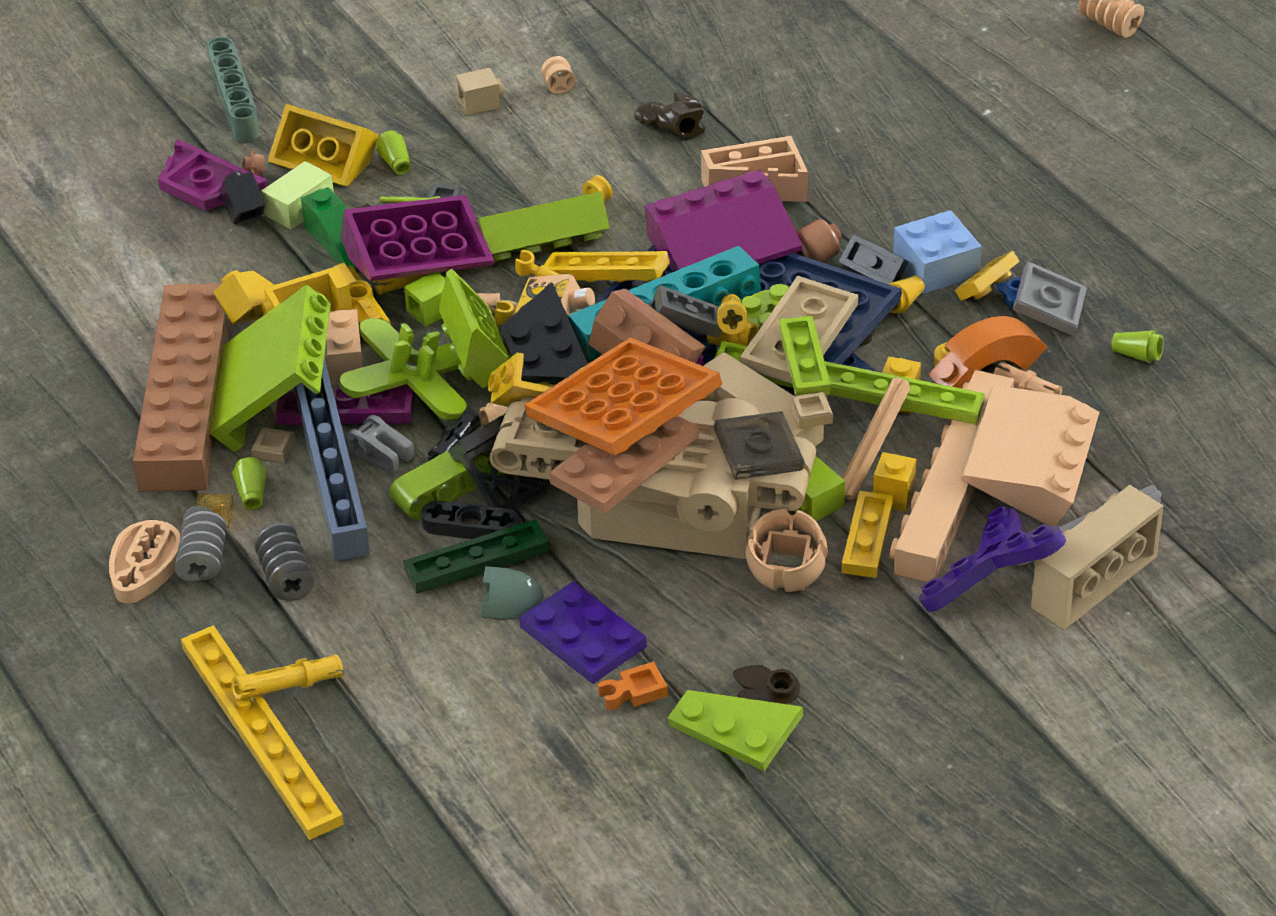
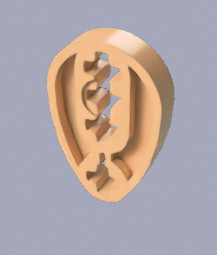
M146 520L128 526L118 535L111 550L109 574L115 597L119 602L131 604L140 601L156 591L175 572L176 556L180 542V533L177 528L164 521ZM150 540H154L155 548H151ZM143 552H147L148 559H144Z

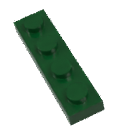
M535 519L403 560L404 571L416 593H420L483 573L486 566L502 567L549 552V541Z

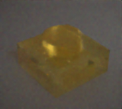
M198 493L195 506L209 508L214 513L220 515L226 521L227 528H229L234 507L233 494Z

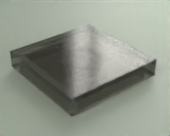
M783 411L715 420L714 431L735 480L803 470L804 458Z

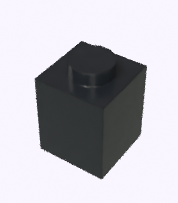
M238 171L227 175L224 178L225 180L222 181L219 192L232 223L237 224L261 216L266 204L252 171L244 174Z

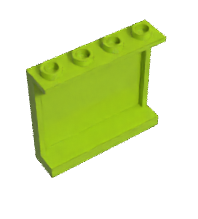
M306 284L224 344L210 434L233 452L244 446L247 421L296 385L302 383L315 394L320 392L331 305L323 294L316 292Z

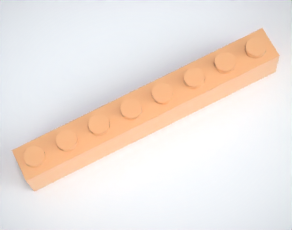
M975 370L970 382H964L962 389L985 393L977 424L951 420V425L944 426L941 436V447L934 448L931 458V469H925L923 473L921 492L916 491L911 502V514L904 515L900 528L901 536L900 538H894L891 545L890 558L894 559L895 575L924 582L939 576L976 490V487L961 480L990 390L993 385L1014 388V378Z

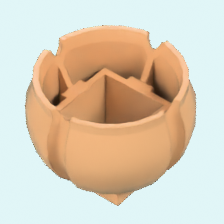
M787 508L773 510L760 517L751 528L748 544L745 548L747 565L753 576L765 587L775 591L778 588H784L785 592L805 591L806 587L815 582L825 567V559L828 552L825 535L818 523L810 515L800 510H797L794 515H790ZM773 553L803 557L802 565L796 568L771 565Z

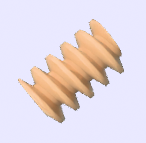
M1133 0L1079 1L1078 9L1080 14L1123 38H1128L1136 32L1144 16V7L1140 4L1135 5Z

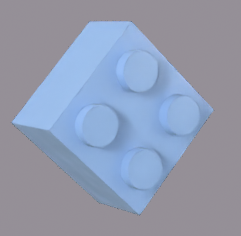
M951 210L894 227L893 253L909 261L904 271L908 277L918 276L923 280L925 289L922 294L966 281L980 270L982 246Z

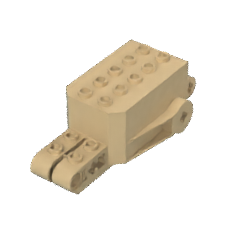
M522 396L521 401L511 403L507 408L500 431L490 453V462L495 469L503 473L550 479L549 473L586 443L529 418L524 405L533 400L534 397ZM726 398L718 402L697 401L685 409L679 416L698 426L699 437L611 510L603 514L577 499L578 524L591 538L746 559L745 548L748 544V536L752 526L759 519L761 508L775 510L787 508V511H794L802 506L816 456V449L805 438L767 433V421L762 420L755 406L745 400Z

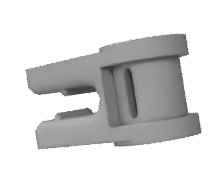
M370 415L364 420L363 426L358 430L352 429L345 435L346 445L355 456L365 459L391 475L399 469V459L409 462L414 458L413 443L376 415Z

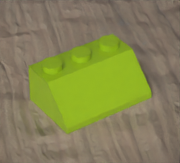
M450 269L446 272L439 308L444 321L441 327L452 341V344L449 346L453 354L461 362L458 368L462 375L468 381L473 379L484 388L488 385L492 371L510 359L511 356L489 305L453 269Z

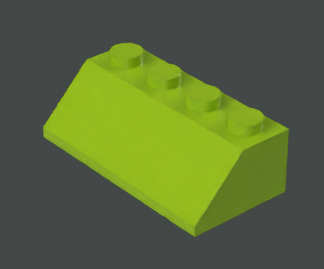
M601 191L485 216L477 220L494 258V262L511 259V253L528 250L536 254L542 252L541 246L553 244L554 249L572 245L573 239L583 237L584 242L603 238L602 233L610 229Z

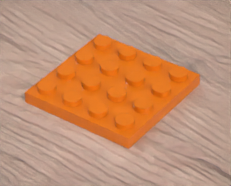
M630 337L529 401L524 407L529 418L612 455H617L628 450L632 444L644 436L654 433L659 426L671 418L681 415L685 409L697 401L707 398L712 391L723 384L719 372Z

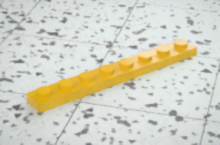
M213 625L182 638L183 651L307 838L311 840L344 825L342 813L262 695H254L240 700L236 699L232 684L237 683H233L232 678L238 675H247V673Z

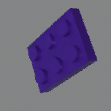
M571 582L519 617L521 629L592 684L647 647V638L644 634L575 582Z

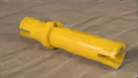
M336 654L307 661V658L297 660L295 664L234 676L232 682L237 684H232V689L236 699L240 700L295 686L307 688L311 687L315 682L340 678L343 673L337 670H343L341 659Z

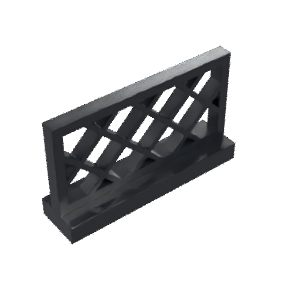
M503 414L457 441L448 452L455 462L461 461L490 507L511 509L551 484L550 479L544 480L543 478H538L537 484L531 486L520 483V475H514V480L497 476L498 470L493 465L491 474L479 471L472 459L478 455L490 458L492 450L489 449L493 447L505 416ZM495 483L512 488L510 500L503 505L500 504L494 494ZM518 490L525 491L517 496Z

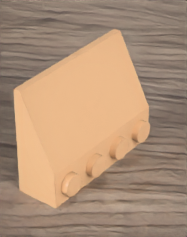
M993 385L961 480L1038 521L1048 524L1050 527L1056 526L1074 502L1099 411L1066 395Z

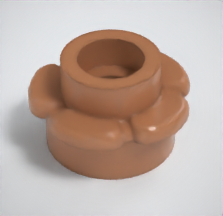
M252 150L250 156L243 157L242 168L262 177L264 155L255 154V150Z

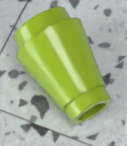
M392 130L382 133L376 140L377 153L397 175L408 173L412 165L404 137Z
M1154 330L1115 332L1113 335V352L1147 363H1151L1152 360L1159 361L1162 356L1164 339L1161 334H1156Z
M254 457L240 459L232 471L242 505L247 510H256L262 507L267 470L262 465V462Z

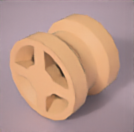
M555 56L543 63L541 74L552 93L563 94L572 89L575 84V75L567 59Z

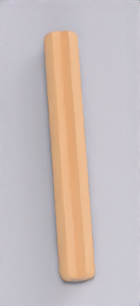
M899 377L892 379L842 477L845 480V499L850 501L855 499L910 390L908 381Z

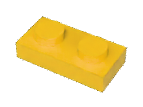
M1014 251L999 256L990 261L954 291L961 301L972 296L976 300L980 299L992 290L990 285L993 282L998 284L1012 274L1010 269L1020 261Z

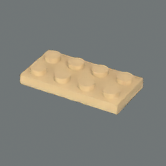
M797 276L740 356V362L755 372L792 384L779 332V319L813 316L821 350L824 355L857 307L858 295Z

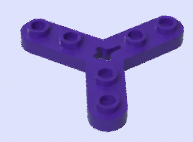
M1005 506L999 507L987 516L988 521L985 524L978 551L971 557H963L954 562L950 567L951 571L943 577H937L925 583L921 588L922 593L919 596V600L927 612L937 611L998 568L1035 561L1054 554L1066 543L1064 534L1058 526L1050 527L1048 524L1042 525L1033 531L1023 532L1021 530L1022 519L1015 508L1006 509Z

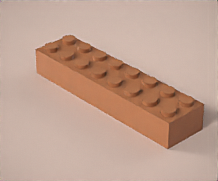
M221 284L164 285L133 458L138 491L207 490L215 437L210 434L223 346L230 341L232 329L230 319L213 293Z

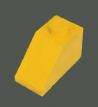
M235 270L225 275L221 279L222 284L213 291L231 323L238 324L256 321L264 316L261 303L266 302L264 288L275 284L255 271L239 273L238 270Z

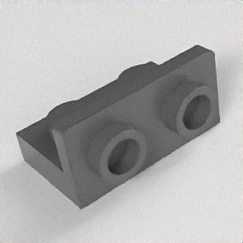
M659 285L649 304L650 307L678 327L702 336L719 337L722 331L717 323L719 306Z

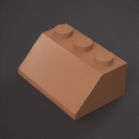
M627 289L611 292L594 319L589 340L590 346L601 354H605L631 337L696 363L706 347Z

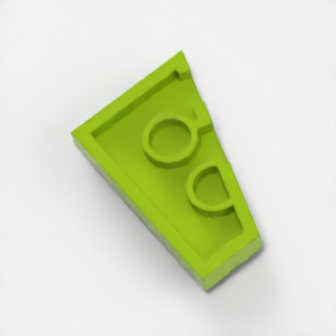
M687 690L668 716L669 726L765 771L804 713L801 706Z

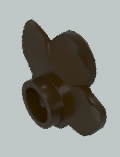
M750 665L733 671L735 680L743 688L736 697L789 705L799 696L800 683L795 675L787 669L771 671L763 665Z

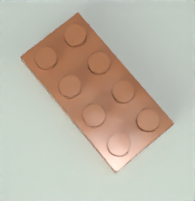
M680 416L671 418L659 426L654 433L644 436L632 444L628 450L617 455H612L586 443L549 473L550 484L599 512L606 514L699 437L698 426Z

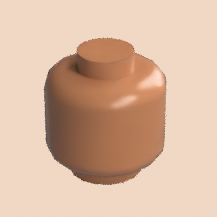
M816 219L796 232L803 247L802 251L796 252L798 255L825 263L840 252L839 241L842 240V235L834 223L829 225L825 220Z

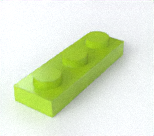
M813 316L779 319V332L795 396L818 392L830 395L831 384Z

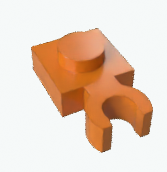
M654 661L619 672V681L608 679L598 683L599 697L608 695L605 697L606 710H615L624 701L630 700L633 707L668 697V686Z

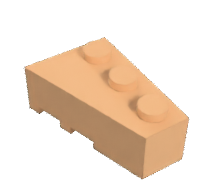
M792 136L701 150V180L704 187L715 184L718 181L732 179L747 172L761 169L774 185L781 201L808 202V171Z

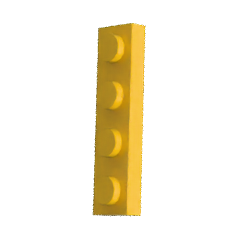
M667 251L553 252L544 266L556 273L571 274L575 280H585L586 282L598 280H614L615 282L643 280L644 282H650L660 278L670 260Z

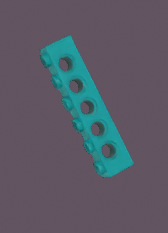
M736 246L628 291L649 305L659 285L710 304L720 306L722 299L726 295L734 294L742 299L761 291L759 264L740 246ZM606 300L568 315L582 352L589 361L603 355L589 345L594 319Z

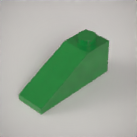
M329 187L302 197L301 204L305 229L338 264L345 263L347 266H353L357 273L361 272L349 260L340 238L343 212L347 209L345 204Z

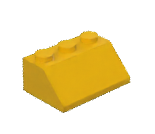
M285 104L267 162L293 170L306 161L331 174L333 183L348 187L370 164L379 134L355 124Z

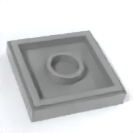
M1027 262L1023 269L1013 310L1073 336L1078 327L1087 287L1031 262Z

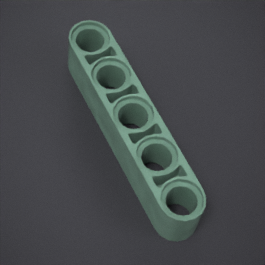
M228 37L213 38L207 43L210 70L232 136L235 141L240 143L255 141L259 137L256 106L234 43Z

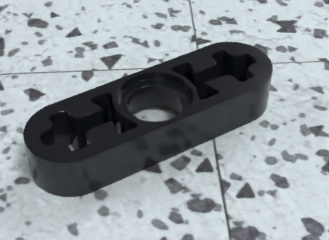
M436 500L428 502L421 509L422 527L427 533L433 535L474 539L521 524L520 515L516 511L507 508ZM470 518L480 520V522L475 525H466L462 523L464 520Z

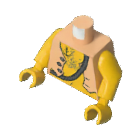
M528 250L520 251V259H515L517 274L520 276L533 274L535 277L528 278L514 314L552 283L555 286L567 317L569 314L595 304L594 292L590 287L580 289L574 276L571 274H559L544 265L539 267L534 264L535 257L532 252ZM502 300L497 302L495 322L498 326L504 324L514 315V305L512 303Z

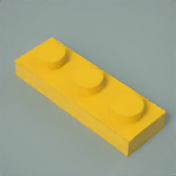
M859 491L843 555L841 573L877 578L893 510L894 495Z

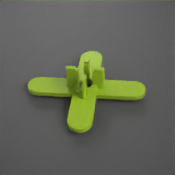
M369 318L362 321L359 328L360 336L376 351L384 362L343 373L340 377L339 387L344 393L353 398H360L407 384L440 418L454 420L464 413L466 402L440 376V374L459 369L458 365L461 362L450 349L449 345L452 343L438 346L440 333L435 331L423 337L422 347L419 351H416L412 347L414 339L413 330L407 324H401L399 334L384 320ZM407 363H416L417 366H411Z

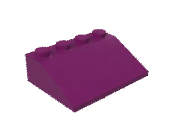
M761 169L747 172L732 179L718 181L703 188L689 190L686 193L671 198L660 199L657 202L644 206L647 237L657 251H667L670 260L668 266L673 272L736 246H740L758 264L803 250L802 243L774 185Z
M466 195L345 209L343 212L340 238L349 260L370 281L443 272L450 269L458 270L494 265V258Z

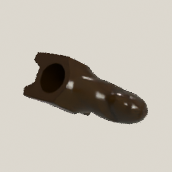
M678 92L674 93L675 103L665 106L656 101L646 102L639 106L634 114L636 121L646 125L655 124L658 128L668 130L682 140L705 132L704 126L699 124V120L702 119L704 114L700 101Z

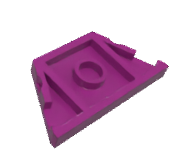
M178 139L174 144L175 152L173 156L168 157L165 163L166 168L162 170L158 183L160 190L206 211L225 205L219 190L222 181L225 180L224 178L227 175L238 171L244 174L249 171ZM253 173L261 192V190L267 187V179Z

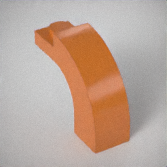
M1007 316L991 317L966 327L945 344L950 352L928 375L936 384L962 389L964 382L971 380L975 370L980 371L996 361L1009 360L1026 371L1048 346L1020 320Z

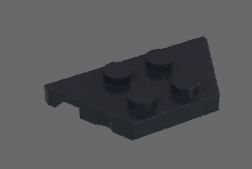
M553 283L546 286L500 326L501 334L510 356L512 357L517 352L524 354L521 381L535 384L546 382L555 385L588 364Z

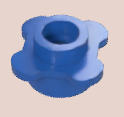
M1021 277L1013 278L1008 283H1000L997 290L999 293H1003V301L1008 306H1014Z

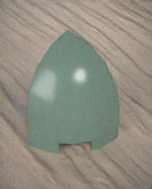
M485 567L483 583L486 584V594L484 600L481 601V617L497 619L519 618L542 602L544 598L542 588L529 575L509 568Z

